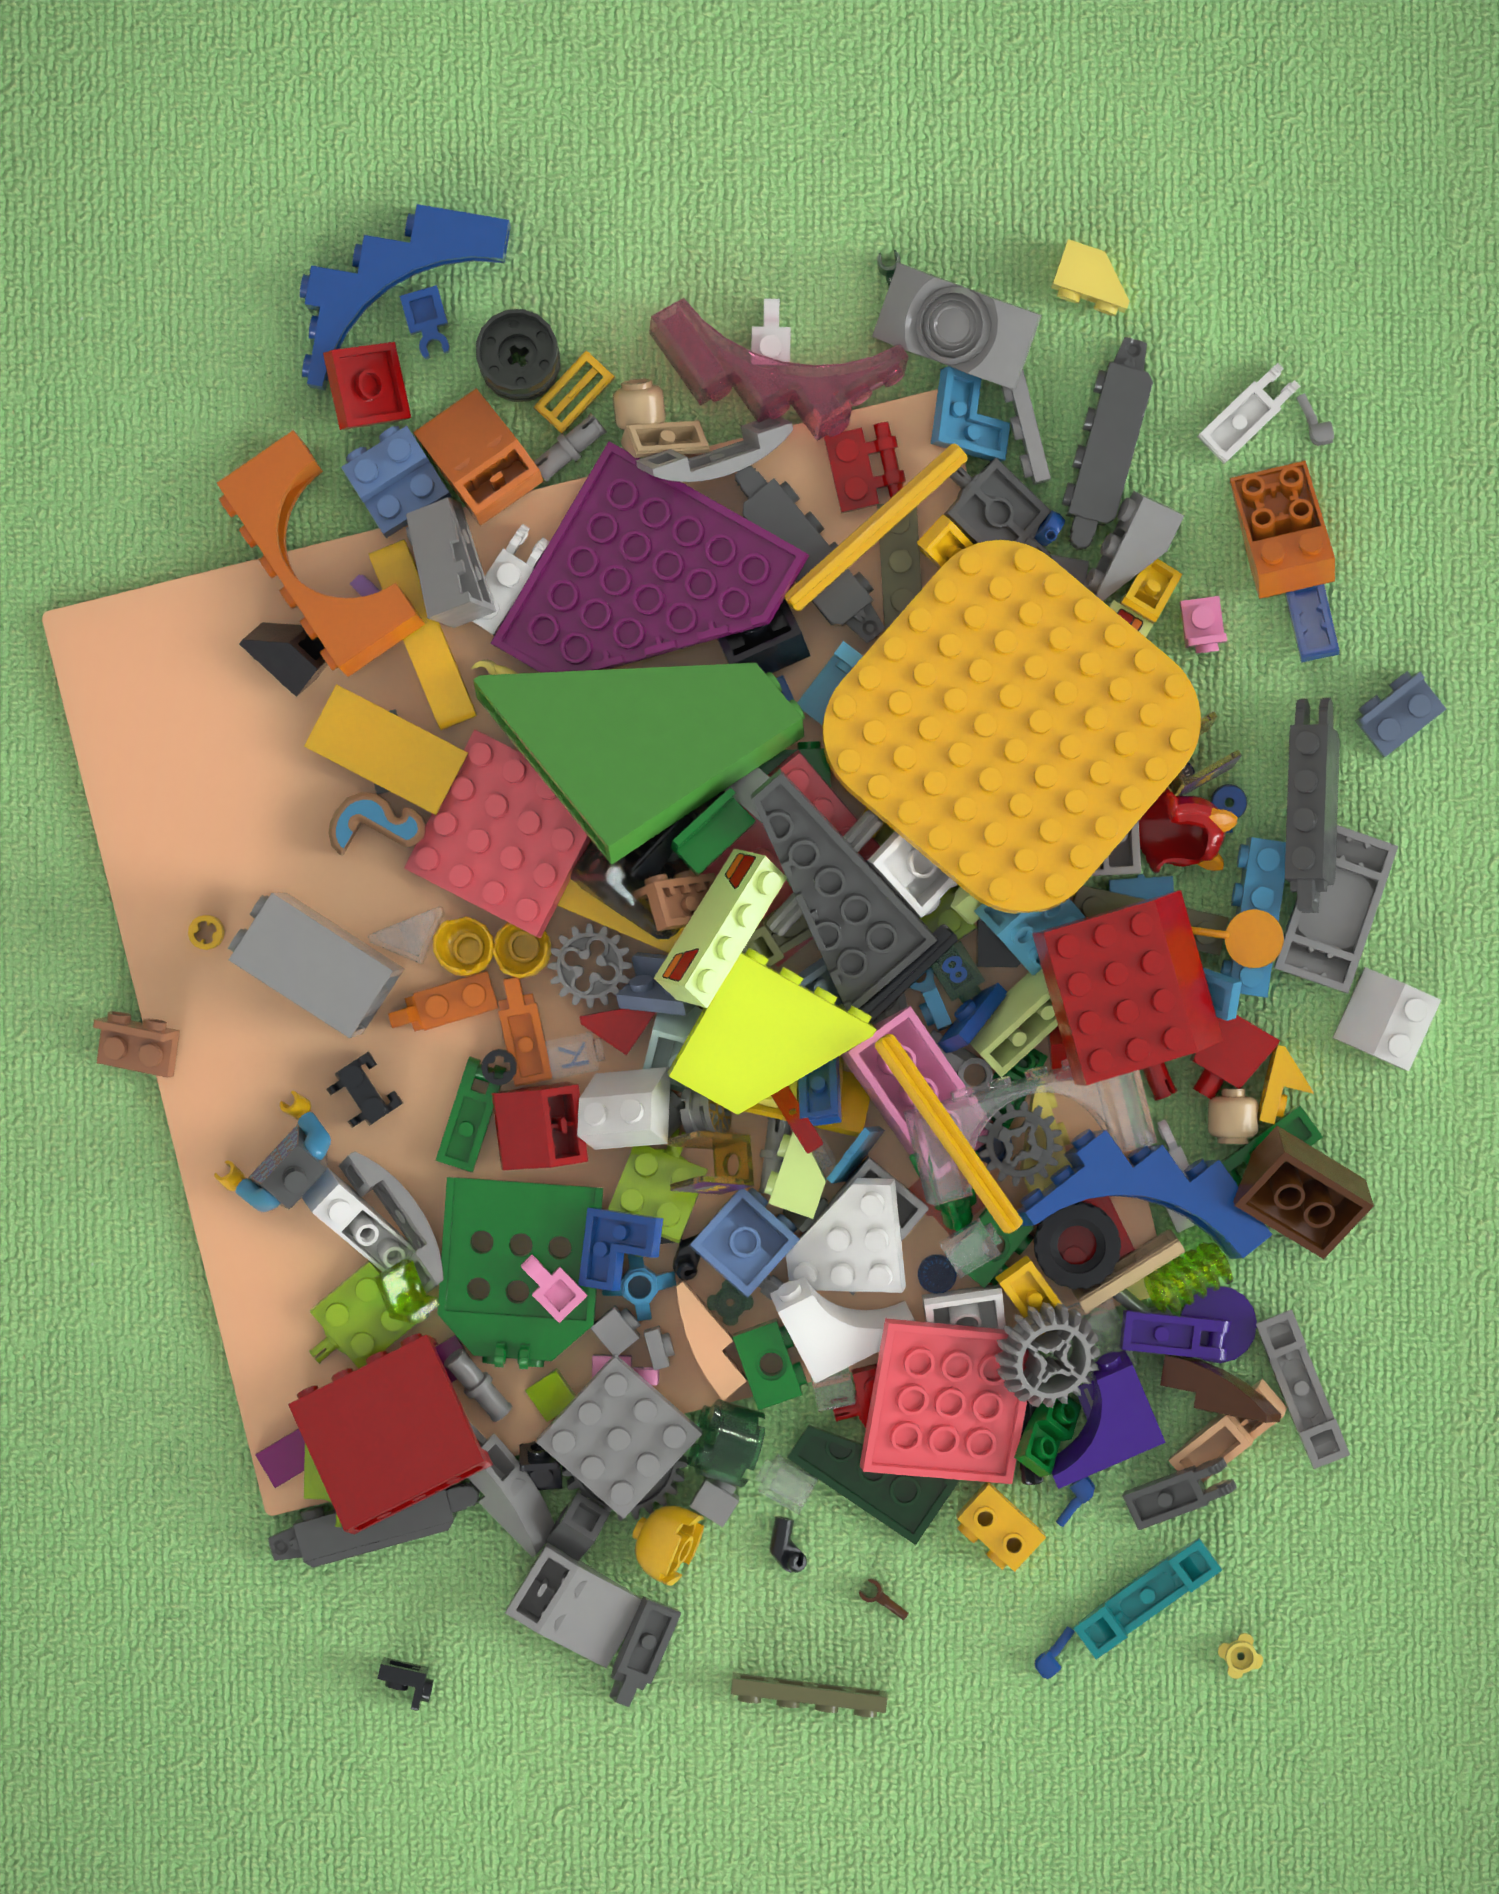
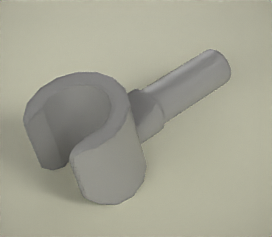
M1306 394L1298 396L1297 400L1309 425L1311 442L1317 446L1331 444L1334 439L1331 421L1318 423L1317 416Z

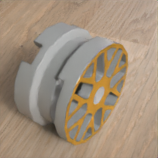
M686 1087L680 1098L681 1101H685V1109H680V1114L686 1134L695 1131L729 1133L731 1111Z

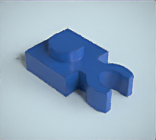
M437 285L399 296L410 334L414 335L422 332L423 337L419 344L422 356L425 359L430 358L427 348L432 341H439L442 344L444 353H449V342L438 330V327L448 325Z

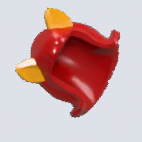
M1165 789L1139 820L1140 850L1146 856V861L1153 873H1159L1164 864L1179 867L1198 864L1207 870H1223L1224 861L1218 852L1225 840L1226 832L1235 827L1238 817L1230 811L1218 809L1207 799L1197 796H1175L1169 789Z

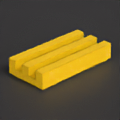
M586 350L533 408L560 433H564L615 379V376ZM588 362L592 368L551 412L545 407ZM600 373L603 378L568 416L560 422L557 417L592 379Z

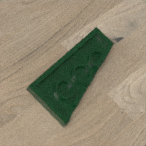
M808 1424L787 1455V1458L916 1545L959 1480L863 1472L860 1468L863 1444Z

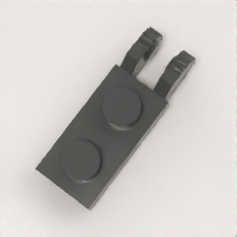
M1218 1457L1204 1462L1198 1467L1194 1465L1124 1491L1122 1496L1137 1529L1142 1530L1207 1506L1210 1501L1233 1492L1237 1488L1233 1479L1223 1480L1205 1489L1201 1480L1217 1474L1227 1467L1224 1458Z

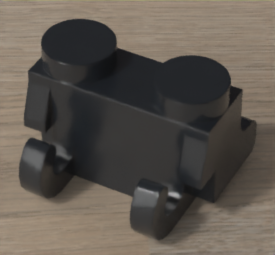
M369 1051L336 1072L335 1076L339 1081L326 1089L331 1096L343 1087H346L362 1111L348 1121L352 1128L364 1120L370 1126L403 1104V1101L394 1090L387 1095L390 1103L386 1105L361 1066L363 1064H366L369 1070L377 1065Z

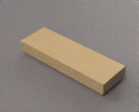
M1168 1229L1120 1258L1114 1267L1115 1270L1104 1279L1105 1281L1092 1285L1091 1288H1077V1290L1072 1289L1071 1291L1085 1313L1186 1251L1172 1230Z

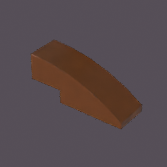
M1165 1355L1160 1386L1195 1392L1194 1408L1265 1423L1280 1422L1281 1413L1264 1396L1226 1370L1192 1357Z

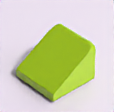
M557 1368L525 1390L546 1422L558 1416L576 1396Z

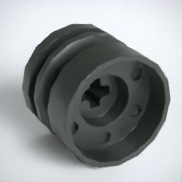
M510 309L492 316L481 328L476 341V360L486 385L496 395L512 402H525L544 395L552 387L560 370V352L551 326L542 317L525 309ZM516 352L520 356L527 354L525 356L527 364L522 367L519 363L513 364L512 355Z

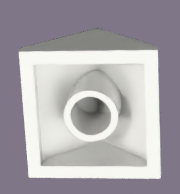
M993 1284L987 1285L985 1288L978 1286L922 1295L926 1322L1004 1329V1326H1006L1003 1293L999 1284L995 1286Z

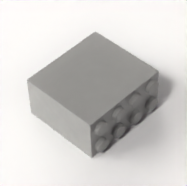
M271 893L270 896L262 895L250 913V916L255 918L248 930L246 928L244 930L240 929L228 947L233 952L229 961L348 1038L364 1033L404 971L403 967L288 893Z

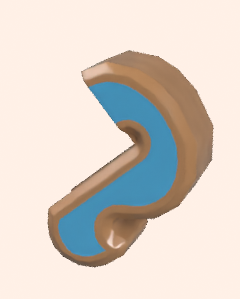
M360 792L347 797L336 809L330 821L328 833L331 846L339 855H344L361 823L405 848L415 846L424 838L426 823L424 818L411 808H403L402 816L397 818L390 803L377 794Z

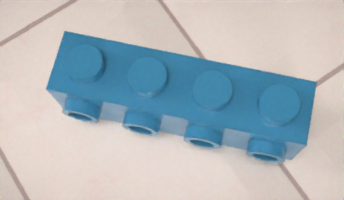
M1249 837L1247 838L1246 845L1240 844L1237 867L1242 868L1241 882L1234 884L1231 906H1237L1236 915L1246 910L1257 909L1268 912L1279 922L1285 882L1286 842ZM1229 956V960H1223L1221 974L1242 981L1240 994L1268 998L1273 962L1261 968H1248L1238 964Z

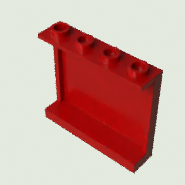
M417 1333L405 1338L400 1342L402 1347L390 1353L385 1350L371 1355L366 1359L367 1365L353 1371V1368L344 1369L331 1377L333 1382L321 1388L318 1385L308 1387L297 1394V1400L288 1404L345 1532L355 1535L493 1465L488 1452L481 1449L435 1348L438 1345L437 1340L427 1334L422 1336V1333Z

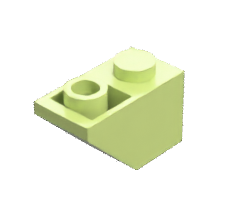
M792 1132V1135L784 1133L777 1156L784 1159L779 1173L771 1171L764 1193L771 1195L768 1204L813 1219L827 1180L813 1151L807 1154L794 1132Z

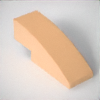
M681 1280L677 1283L676 1288L679 1311L686 1337L704 1375L724 1401L747 1381L744 1372L724 1350L733 1342V1337L687 1282Z
M1262 1378L1252 1388L1264 1396L1281 1413V1418H1283L1288 1407ZM1219 1413L1170 1457L1168 1461L1177 1471L1194 1465L1198 1467L1204 1462L1218 1457L1224 1458L1226 1464H1228L1250 1447L1258 1436L1276 1422L1265 1423ZM1208 1476V1477H1205V1478L1201 1479L1202 1482L1204 1483V1482H1205L1207 1479H1209L1211 1476Z

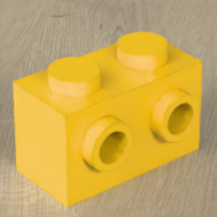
M985 1482L956 1514L957 1519L961 1522L957 1527L958 1530L972 1543H975L978 1539L981 1540L990 1549L986 1555L1002 1570L1008 1565L1015 1572L1046 1539L1045 1533L990 1482Z

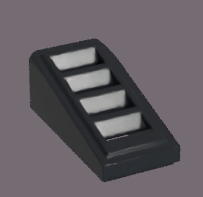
M687 814L616 863L631 876L643 882L647 878L658 875L673 852L671 849L672 841L690 825L693 819Z

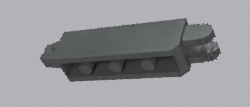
M1125 337L1114 362L1108 364L1106 371L1100 369L1098 371L1093 392L1100 394L1096 409L1088 408L1083 430L1089 431L1085 446L1078 445L1072 465L1073 468L1079 469L1075 484L1068 482L1064 493L1062 505L1068 506L1066 516L1073 518L1070 529L1071 534L1068 536L1070 540L1068 541H1070V545L1076 551L1078 549L1086 550L1091 545L1097 524L1104 526L1116 518L1152 389L1153 380L1149 373L1144 371L1147 343L1133 338Z
M752 465L735 474L737 486L741 487V491L748 498L743 505V517L809 555L795 580L796 583L838 546L835 541L828 545L819 533L824 530V527L810 511L806 515L801 512L795 504L800 498L786 481L779 485L775 478L767 483ZM849 569L845 570L812 600L813 604L831 626L842 627L846 624L866 643L872 641L885 629L871 605L873 599L869 593L874 589L860 572L853 575Z
M1331 698L1320 699L1319 724H1310V705L1308 699L1297 700L1295 725H1290L1285 879L1290 882V891L1297 892V909L1302 911L1301 913H1319L1320 892H1327V886L1334 884L1336 875L1340 740L1338 732L1333 729L1334 707Z
M466 1481L465 1484L452 1485L355 1535L345 1532L343 1527H335V1509L324 1512L323 1506L302 1511L300 1513L302 1518L296 1520L292 1527L268 1538L274 1561L302 1558L304 1563L314 1568L448 1531L456 1517L455 1512L467 1509L468 1506L470 1508L472 1505L475 1506V1503L480 1499V1490L471 1481L469 1483Z

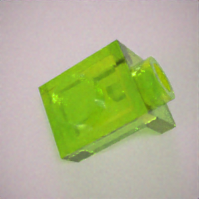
M403 1259L374 1277L391 1319L408 1322L409 1324L419 1323L429 1317L430 1311L440 1306L437 1297L426 1295L413 1260Z

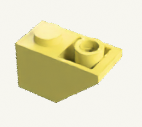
M1068 239L1051 286L1052 289L1058 291L1057 297L1072 303H1079L1080 299L1095 303V310L1111 316H1116L1117 311L1125 313L1130 301L1106 252Z

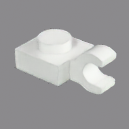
M764 299V326H752L751 366L790 367L791 327H779L780 299Z

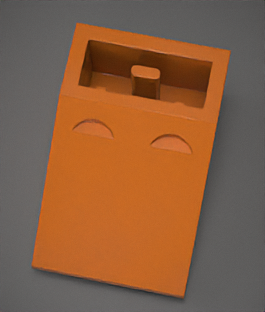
M477 388L413 432L414 436L480 526L544 482L539 468Z
M1306 461L1230 478L1248 562L1259 599L1335 581V556Z

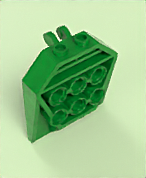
M447 1177L441 1254L443 1281L439 1284L437 1314L473 1356H482V1363L494 1364V1367L503 1368L506 1358L517 1359L519 1369L544 1367L545 1361H553L594 1325L596 1288L580 1286L587 1294V1297L559 1323L532 1296V1293L539 1285L522 1269L521 1264L533 1254L550 1274L558 1267H561L579 1284L587 1208H602L603 1188ZM477 1231H486L491 1234L493 1238L492 1249L485 1252L478 1251L472 1244L473 1234ZM522 1233L529 1236L532 1241V1250L522 1255L513 1251L511 1239L514 1235ZM562 1236L569 1240L572 1248L569 1255L557 1257L551 1252L550 1241L553 1238ZM478 1277L485 1279L490 1285L489 1295L484 1298L474 1297L469 1291V1283L472 1279ZM520 1280L527 1284L529 1295L526 1299L516 1301L509 1296L507 1288L512 1281Z

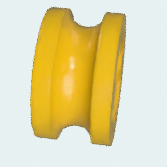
M198 916L189 925V940L199 949L209 950L216 948L224 939V926L214 916ZM203 921H207V926H211L213 923L217 930L212 934L213 941L205 944L206 939L199 941L196 933L201 930L199 924Z

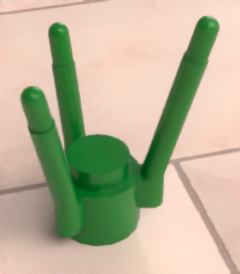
M911 1154L909 1156L910 1161L931 1196L934 1208L941 1211L944 1225L955 1231L968 1227L973 1220L971 1207L977 1203L975 1191L969 1182L966 1193L959 1190H950L943 1196H940L917 1155Z

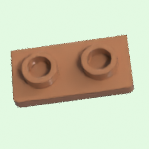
M692 870L676 874L674 876L675 879H668L667 874L652 876L644 880V887L633 892L634 900L648 898L657 931L686 927L716 878L715 873L697 876Z
M110 1011L107 1017L94 1019L93 1028L101 1029L97 1063L167 1078L174 1076L180 1030L166 1028L167 1022L163 1020L144 1019L143 1023L132 1021L131 1014Z

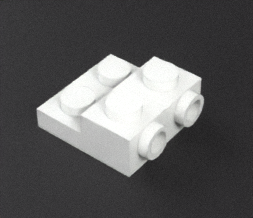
M894 832L867 860L868 864L920 918L932 913L939 906L940 898L949 888L958 885L897 832Z

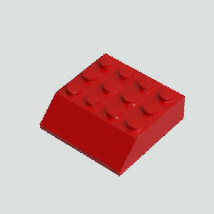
M1181 890L1032 933L1075 1085H1091L1197 1053L1223 1041Z

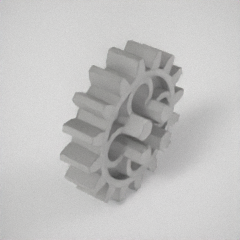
M587 923L586 933L582 934L574 926L571 928L573 935L571 939L563 935L558 937L563 944L561 949L551 948V953L558 958L557 962L547 964V968L557 970L558 975L553 977L550 982L551 984L561 982L564 987L559 995L563 997L569 992L573 994L572 1004L575 1006L580 1002L581 998L586 999L588 1008H593L596 998H599L604 1005L609 1004L607 994L612 992L616 995L620 991L617 987L618 983H629L630 981L627 976L623 975V969L632 968L633 963L623 961L622 957L630 951L629 947L619 949L617 943L620 941L621 936L617 934L611 939L606 937L608 933V927L603 926L599 933H594L592 923ZM594 940H600L604 943L605 950L601 955L597 956L596 964L601 967L612 966L616 972L615 977L608 981L603 979L600 973L592 972L589 976V989L580 991L575 983L577 978L583 975L584 967L581 965L569 966L565 962V955L569 951H575L581 959H588L591 956V943Z

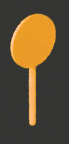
M1257 909L1246 910L1236 915L1230 921L1226 931L1191 926L1193 935L1225 939L1226 949L1231 958L1238 964L1248 968H1261L1272 963L1279 956L1284 943L1283 930L1277 919L1268 912Z

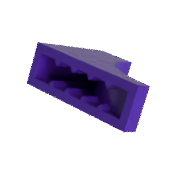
M1126 1350L1106 1353L1095 1362L1099 1370L1091 1371L1094 1381V1400L1089 1419L1073 1442L1057 1454L1051 1474L1058 1489L1166 1443Z

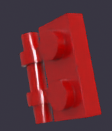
M888 421L874 424L877 440L866 443L862 427L824 436L841 514L879 504L876 489L888 487L891 498L903 488L906 478L904 470L899 469L895 449L898 448L896 436L891 435ZM880 453L884 474L873 477L868 455Z

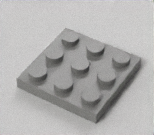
M614 1354L539 1435L536 1443L624 1519L702 1435V1430L619 1356Z

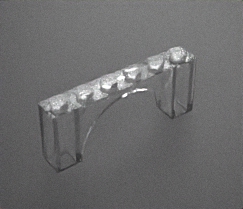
M1068 1059L1061 1061V1068L1048 1071L1047 1066L1032 1068L1024 1071L1025 1078L1011 1081L1010 1076L996 1078L987 1082L988 1088L975 1092L973 1086L957 1089L950 1092V1099L940 1101L973 1149L987 1122L1002 1107L1017 1098L1045 1092L1066 1096L1081 1105L1092 1115L1102 1130H1107L1122 1152L1157 1143L1139 1070L1087 1086L1075 1085ZM914 1105V1109L904 1111L926 1203L936 1206L973 1195L971 1185L917 1107Z

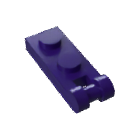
M1123 1310L1119 1349L1226 1360L1228 1348L1224 1347L1225 1334L1230 1333L1231 1321ZM1201 1331L1210 1332L1209 1345H1200Z

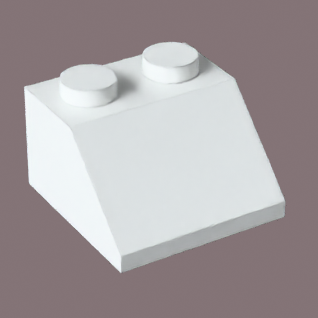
M1364 967L1332 1038L1398 1068L1409 1071L1441 1000L1403 982Z
M669 1067L596 1073L579 1098L577 1136L595 1150L668 1144L671 1079L667 1073Z

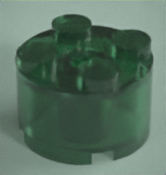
M720 1399L716 1400L711 1407L704 1405L698 1419V1427L702 1429V1435L699 1437L698 1444L694 1443L691 1446L687 1465L695 1467L697 1475L741 1488L744 1487L748 1479L742 1478L746 1469L754 1471L761 1452L765 1427L758 1426V1421L765 1419V1413Z

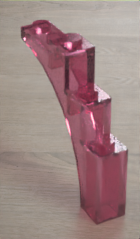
M685 298L652 315L649 334L700 406L709 400L713 402L721 400L730 393L733 387L758 423L769 417L771 419L779 418L792 405L816 441L827 435L834 437L843 432L849 425L853 406H858L865 402L872 395V392L883 385L890 387L899 382L905 375L909 357L899 344L875 356L844 364L807 365L783 362L754 353L725 338L706 323Z

